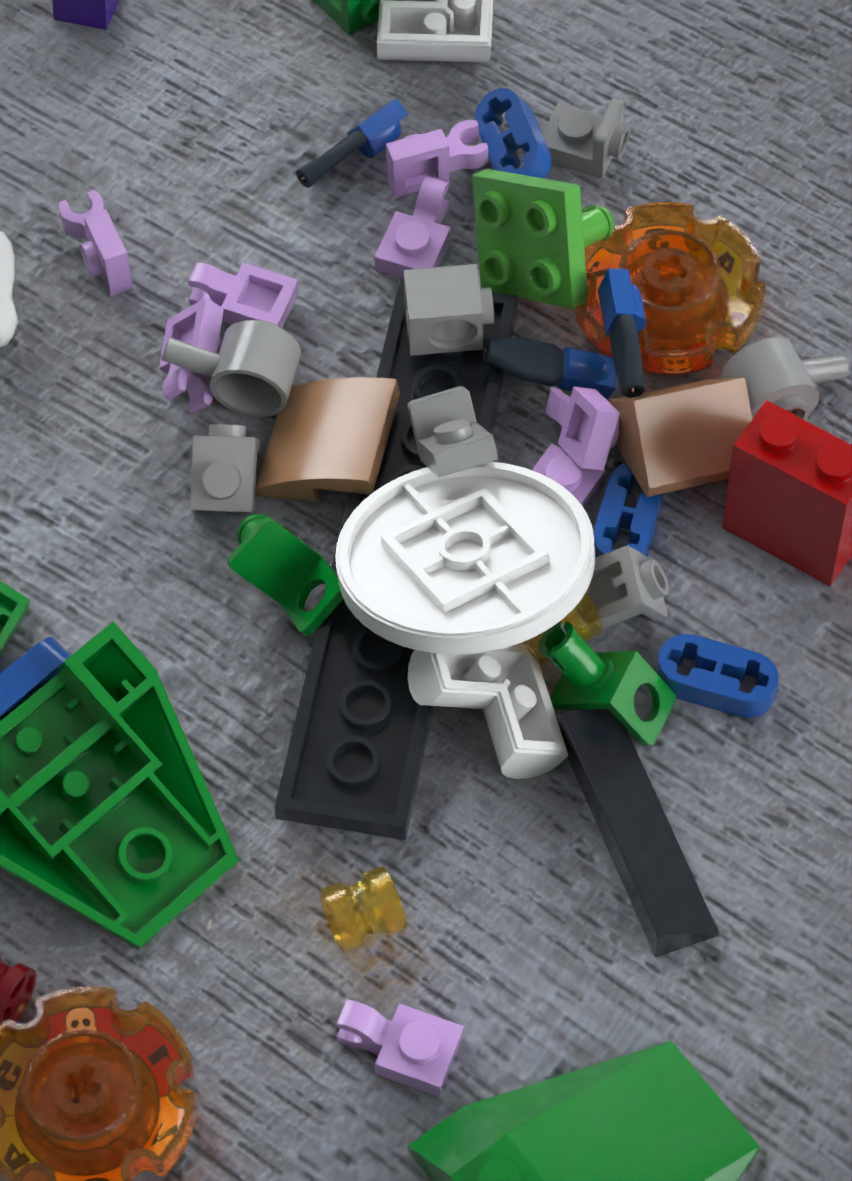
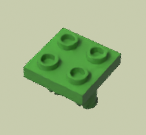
M485 169L471 175L481 288L491 287L492 292L518 295L519 298L571 309L588 302L585 248L608 239L613 234L614 221L609 210L603 206L596 207V205H590L582 209L580 185L492 169Z

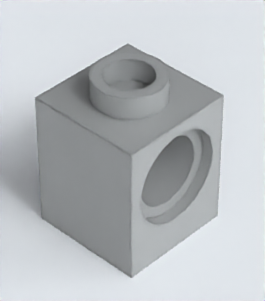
M477 264L403 270L405 314L410 356L482 350L483 325L494 324V308L491 287L480 288Z

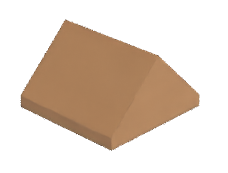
M745 377L705 379L644 392L637 397H620L607 400L620 413L618 419L619 436L615 445L647 497L729 479L733 444L752 420Z

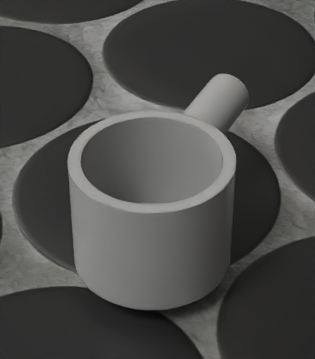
M249 320L234 323L227 328L219 354L169 337L162 361L211 377L210 391L218 402L230 410L243 415L270 417L281 413L286 408L301 357V348L297 340L280 326L263 320Z
M774 337L754 342L737 352L725 364L721 372V379L745 377L752 419L764 402L768 400L790 413L807 420L819 401V392L814 383L845 379L849 372V365L843 355L801 360L789 340Z

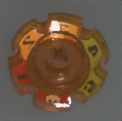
M656 202L642 204L625 210L624 224L614 226V232L610 238L585 248L588 302L576 307L575 316L587 338L608 357H612L610 335L605 334L598 288L608 268L628 269L631 284L635 285L641 293L647 323L644 329L637 333L644 372L672 375L692 373L710 368L713 364L714 351L725 349L732 353L738 352L748 342L758 326L765 295V283L758 281L761 257L748 236L738 226L723 216L718 215L711 220L699 219L694 215V206L685 203Z
M84 986L58 990L35 1000L37 1014L28 1023L18 1024L11 1019H6L0 1025V1178L3 1181H134L135 1177L142 1172L150 1171L159 1177H163L173 1168L190 1140L198 1107L194 1092L179 1087L184 1080L194 1075L189 1050L177 1028L161 1011L148 1002H142L133 1010H121L114 989ZM90 1091H96L97 1096H90ZM74 1097L80 1099L78 1104L73 1103L72 1099Z

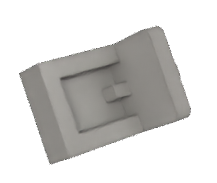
M209 425V436L193 435L190 510L255 513L257 453H260V440L255 437H246V426Z

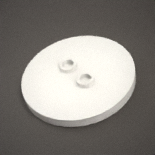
M489 462L442 477L436 476L429 467H426L385 484L362 501L349 516L340 532L335 558L338 583L343 599L353 615L364 626L384 639L403 647L429 653L455 655L483 653L507 648L536 637L560 622L580 602L589 587L595 567L593 529L589 517L580 502L567 489L554 480L527 468L506 463Z

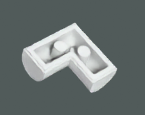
M380 0L377 32L378 60L488 62L491 57L493 0H436V2Z
M516 644L499 650L475 654L450 655L418 650L413 651L408 665V684L413 699L419 705L482 709L501 772L507 778L528 779L540 776L554 769L568 756L533 645Z

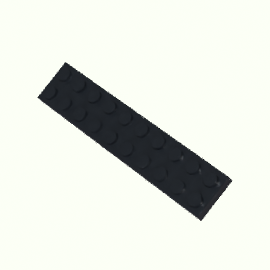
M404 279L399 280L376 378L397 379L400 396L373 492L403 475L427 467L420 460L407 408L408 403L412 400L463 386L470 392L477 423L492 434L504 371L484 362L483 351L488 339L512 338L518 311V295L492 292L494 324L483 325L482 350L410 356L405 314ZM349 492L340 532L352 512L362 501L370 496L369 494ZM335 549V554H334V558H333V562H332V568H333V569L335 570V572L337 573V569H336V558H335L336 549ZM344 599L316 630L274 807L276 819L406 840L434 706L419 705L410 693L408 665L414 649L390 642L372 632L353 615Z

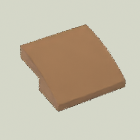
M376 377L333 378L293 386L286 408L281 413H278L256 485L257 495L317 502L320 490L371 495L375 488L400 396L397 379Z

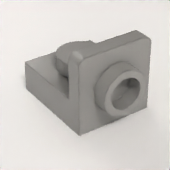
M612 98L604 116L557 103L543 132V137L551 154L552 164L603 178L612 157L620 159L628 143L630 125L623 123L624 101Z
M455 387L412 400L408 403L407 408L420 460L436 476H446L498 460L493 435L477 423L470 392L465 387Z
M629 545L596 557L589 587L580 602L570 612L576 631L586 636L640 614L654 621L666 618L668 613L663 596L668 595L669 587L660 564Z

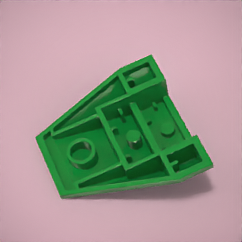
M114 621L68 657L55 677L0 721V869L139 950L238 863V856L157 670Z
M672 1041L465 1105L408 1145V1152L431 1181H739L760 1149L759 1144Z

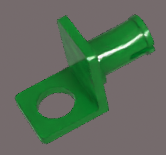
M253 514L240 523L236 533L237 541L240 545L228 557L227 564L238 575L278 602L298 631L309 637L343 600L337 573L324 556L272 518L264 514ZM325 584V593L322 600L315 608L304 612V604L310 592L317 586Z
M566 621L565 625L563 622H558L546 630L540 638L538 650L562 673L550 697L553 708L555 710L609 709L641 745L652 746L673 707L676 695L637 651L594 652L576 632V628L568 621ZM642 684L648 687L653 699L651 714L645 721H642L637 716L634 708L635 692Z

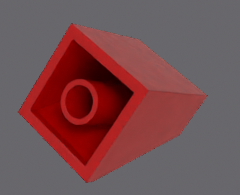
M766 400L733 444L722 528L831 587L852 557V445Z

